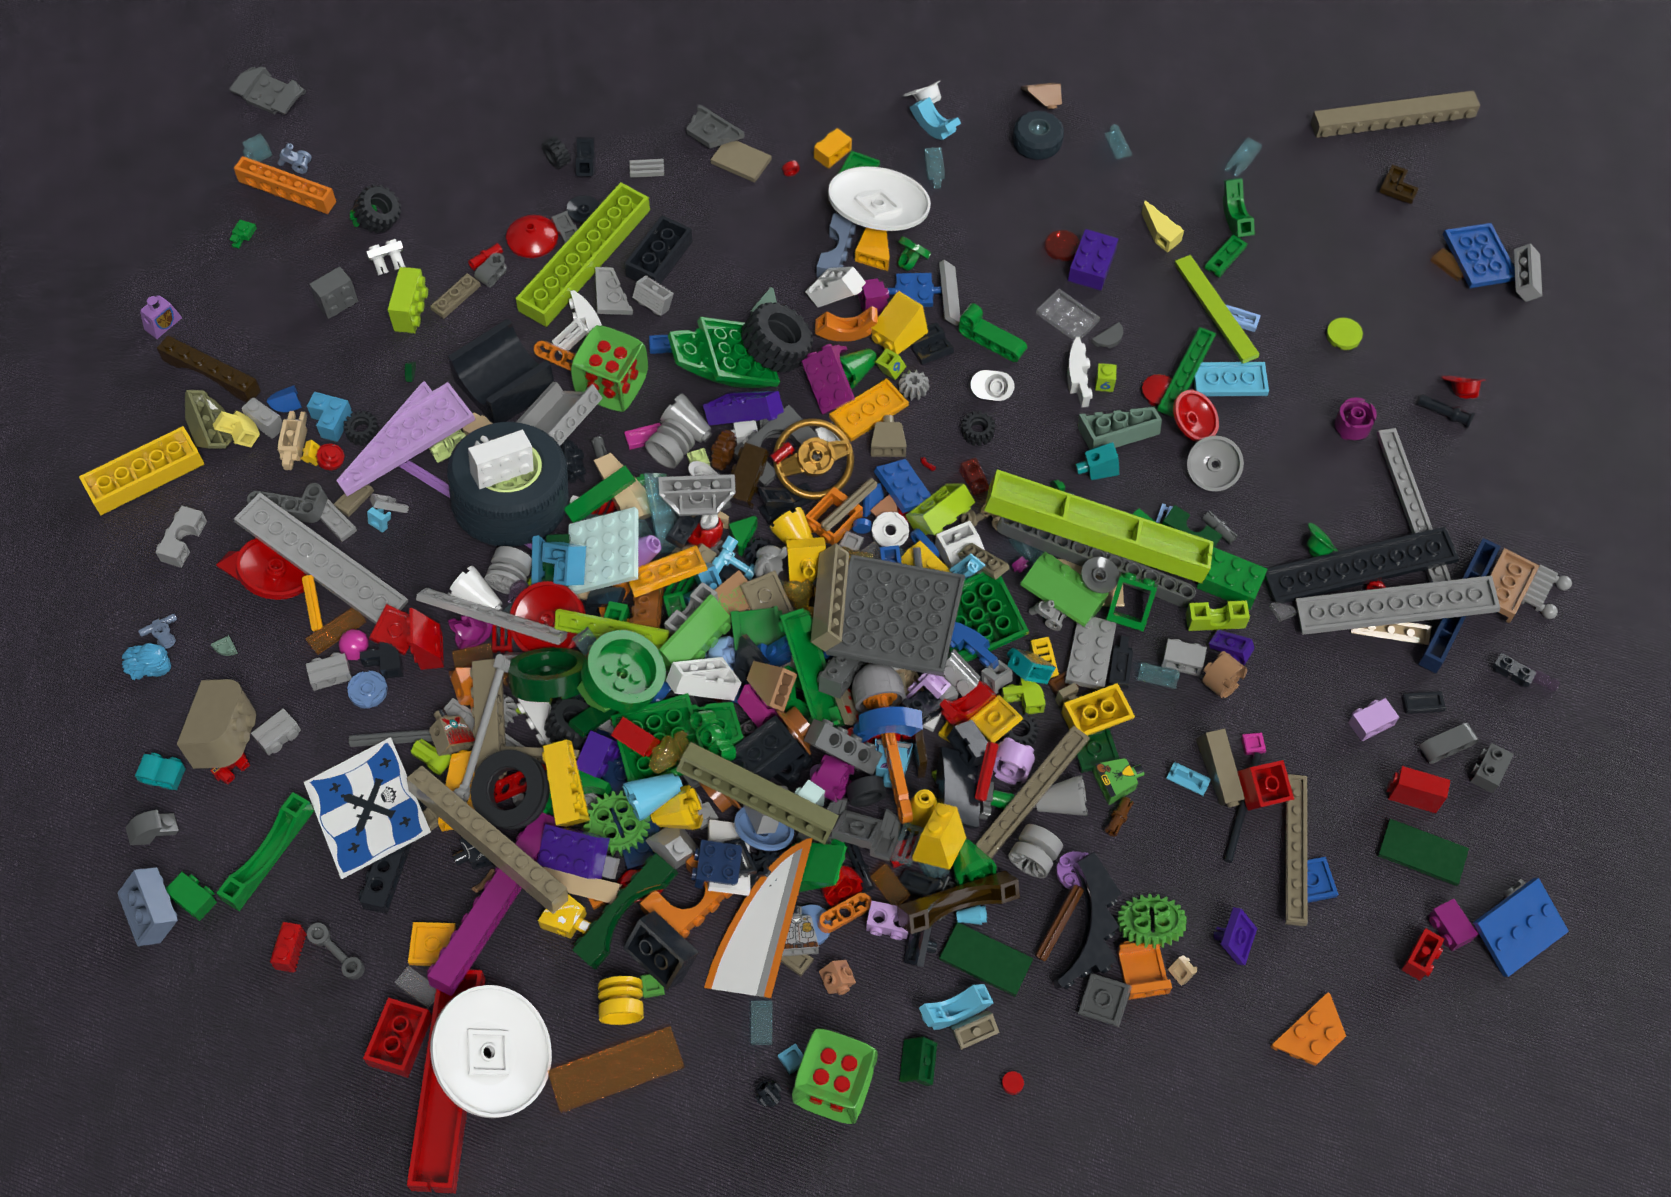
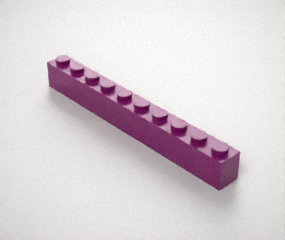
M541 813L533 823L526 826L525 830L518 834L515 843L536 862L545 824H556L555 818L545 813ZM496 867L493 878L486 882L481 896L474 900L471 911L464 915L459 929L452 933L447 947H443L440 951L436 964H432L427 972L429 986L450 996L453 995L522 889L498 867Z

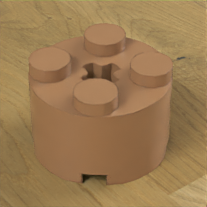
M1222 651L1214 663L1210 662L1204 668L1206 674L1202 682L1219 697L1226 698L1238 688L1239 684L1237 682L1240 678H1245L1247 668L1230 654Z

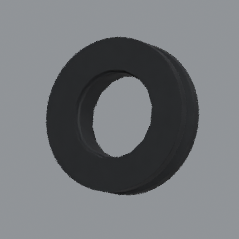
M517 750L499 751L486 758L476 770L471 784V800L475 811L493 826L508 830L520 829L533 823L544 811L550 794L547 772L543 765L536 758ZM512 769L519 770L526 778V795L522 802L514 809L503 810L495 802V784L506 771Z

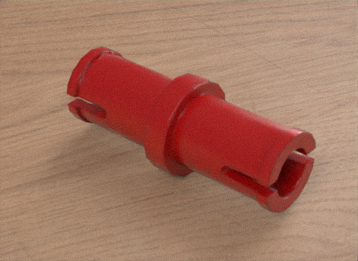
M496 243L487 250L480 251L479 255L468 260V264L475 270L490 255L494 253L501 254L503 250Z

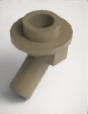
M970 509L962 514L961 522L963 524L971 521L973 526H976L979 521L986 517L981 512L975 514Z

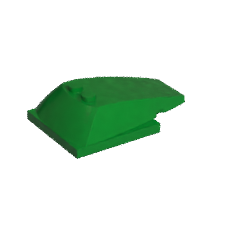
M700 317L697 321L699 329H696L695 332L681 330L672 331L668 334L675 363L698 376L739 388L777 387L780 384L777 371L774 372L770 368L762 367L761 363H757L754 357L748 354V349L743 345L744 340H742L741 334L744 322Z
M981 572L965 580L956 622L975 630L988 639L990 644L988 650L990 652L1029 634V630L1002 576L995 580ZM955 647L953 648L966 662L978 657L976 654L971 655L964 647L960 651Z
M686 693L649 704L637 712L612 715L611 719L614 729L622 717H625L661 741L649 757H643L617 740L628 782L673 773L674 776L684 775L676 770L690 742L706 750L708 749L701 743L700 734H696V730L691 727L690 716L694 712L713 711L719 721L718 725L725 731V739H729L733 746L743 740V734L733 702L706 704L704 707H698L696 704H691L689 694Z

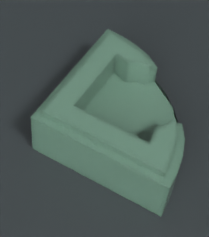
M229 635L211 644L213 649L221 655L231 656L238 654Z

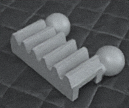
M1540 565L1521 604L1524 605L1527 602L1535 606L1536 611H1541L1546 619H1553L1557 616L1558 610L1553 604L1544 605V600L1553 583H1556L1558 589L1565 591L1572 586V581L1568 576L1563 575L1559 577L1557 572Z

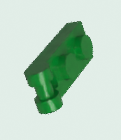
M1232 235L1208 261L1205 269L1213 271L1220 278L1225 270L1246 249L1248 243Z

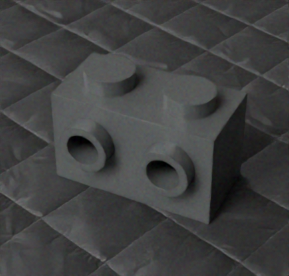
M1493 743L1487 749L1483 748L1478 757L1481 759L1480 763H1476L1470 773L1474 775L1471 783L1493 794L1499 786L1514 754Z

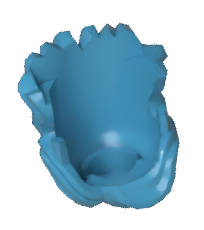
M152 643L129 647L122 655L124 660L122 661L123 671L126 674H130L132 680H140L144 675H147V677L165 675L171 669L170 659L167 656L168 652L161 645Z

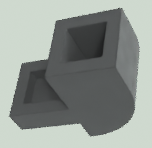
M158 810L147 811L137 815L125 827L130 845L150 844L156 836L176 835L179 831L174 813L159 814Z

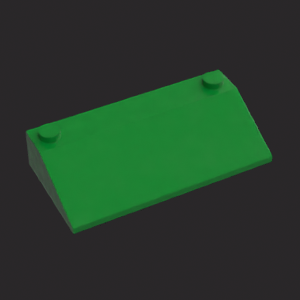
M802 608L780 615L781 621H779L781 632H785L811 714V717H808L810 725L813 719L822 721L823 718L833 722L834 728L846 725L835 697L819 691L817 678L819 673L825 670L827 663L823 650L811 643L813 624L811 612Z

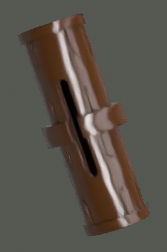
M1122 797L1117 809L1112 812V818L1105 829L1108 835L1116 837L1123 822L1127 821L1128 812L1134 804L1130 798Z

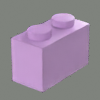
M1385 698L1381 701L1374 700L1365 709L1358 708L1351 714L1352 717L1348 723L1362 742L1394 726L1399 716Z

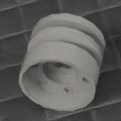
M666 419L657 429V432L652 434L646 441L645 447L652 458L667 468H675L683 459V455H686L695 445V440L682 424L672 419Z
M500 546L496 548L491 560L492 564L489 566L484 579L496 591L509 595H518L525 587L526 577L532 568V558L525 552L513 547Z

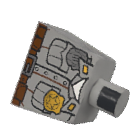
M795 906L782 956L819 954V946L812 918L809 915L802 916V907Z

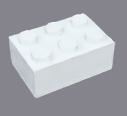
M523 430L468 448L470 473L479 489L490 487L499 482L534 471L532 445Z

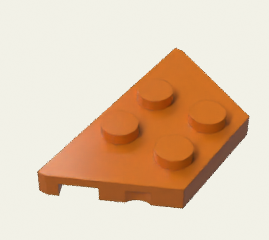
M1329 992L1325 994L1271 1045V1048L1276 1051L1279 1049L1289 1053L1291 1057L1303 1059L1305 1062L1316 1066L1346 1037L1331 994Z

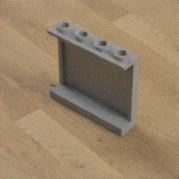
M552 382L516 422L543 430L554 438L560 446L602 400V396L593 384L585 392L563 391L557 382Z

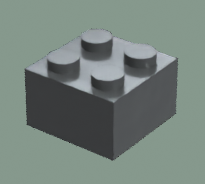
M341 267L334 269L309 284L317 306L328 319L358 302L352 281Z

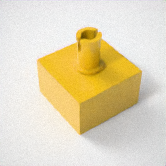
M824 537L786 540L790 584L814 582L818 573L819 553L826 550Z

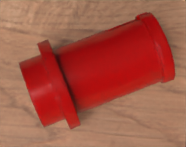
M789 442L782 443L783 446L770 455L777 465L788 455L793 454L794 448Z

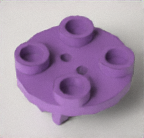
M1072 851L1064 854L1059 859L1056 866V875L1066 888L1071 890L1074 884L1082 888L1072 865L1088 855V853Z

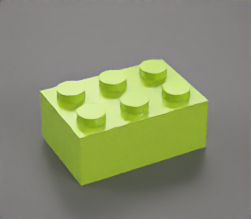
M399 268L388 307L394 331L415 333L417 327L420 326V314L424 311V299L428 297V288L425 286V277H423L421 269Z
M945 484L905 516L914 530L918 528L925 535H936L943 531V527L955 522L957 516L968 512L971 509L970 506L975 501L965 484Z

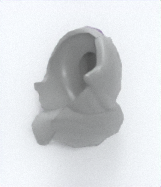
M767 545L759 548L756 553L758 559L754 567L756 578L774 570L777 575L783 571L782 559L787 556L786 547L781 549L773 545Z

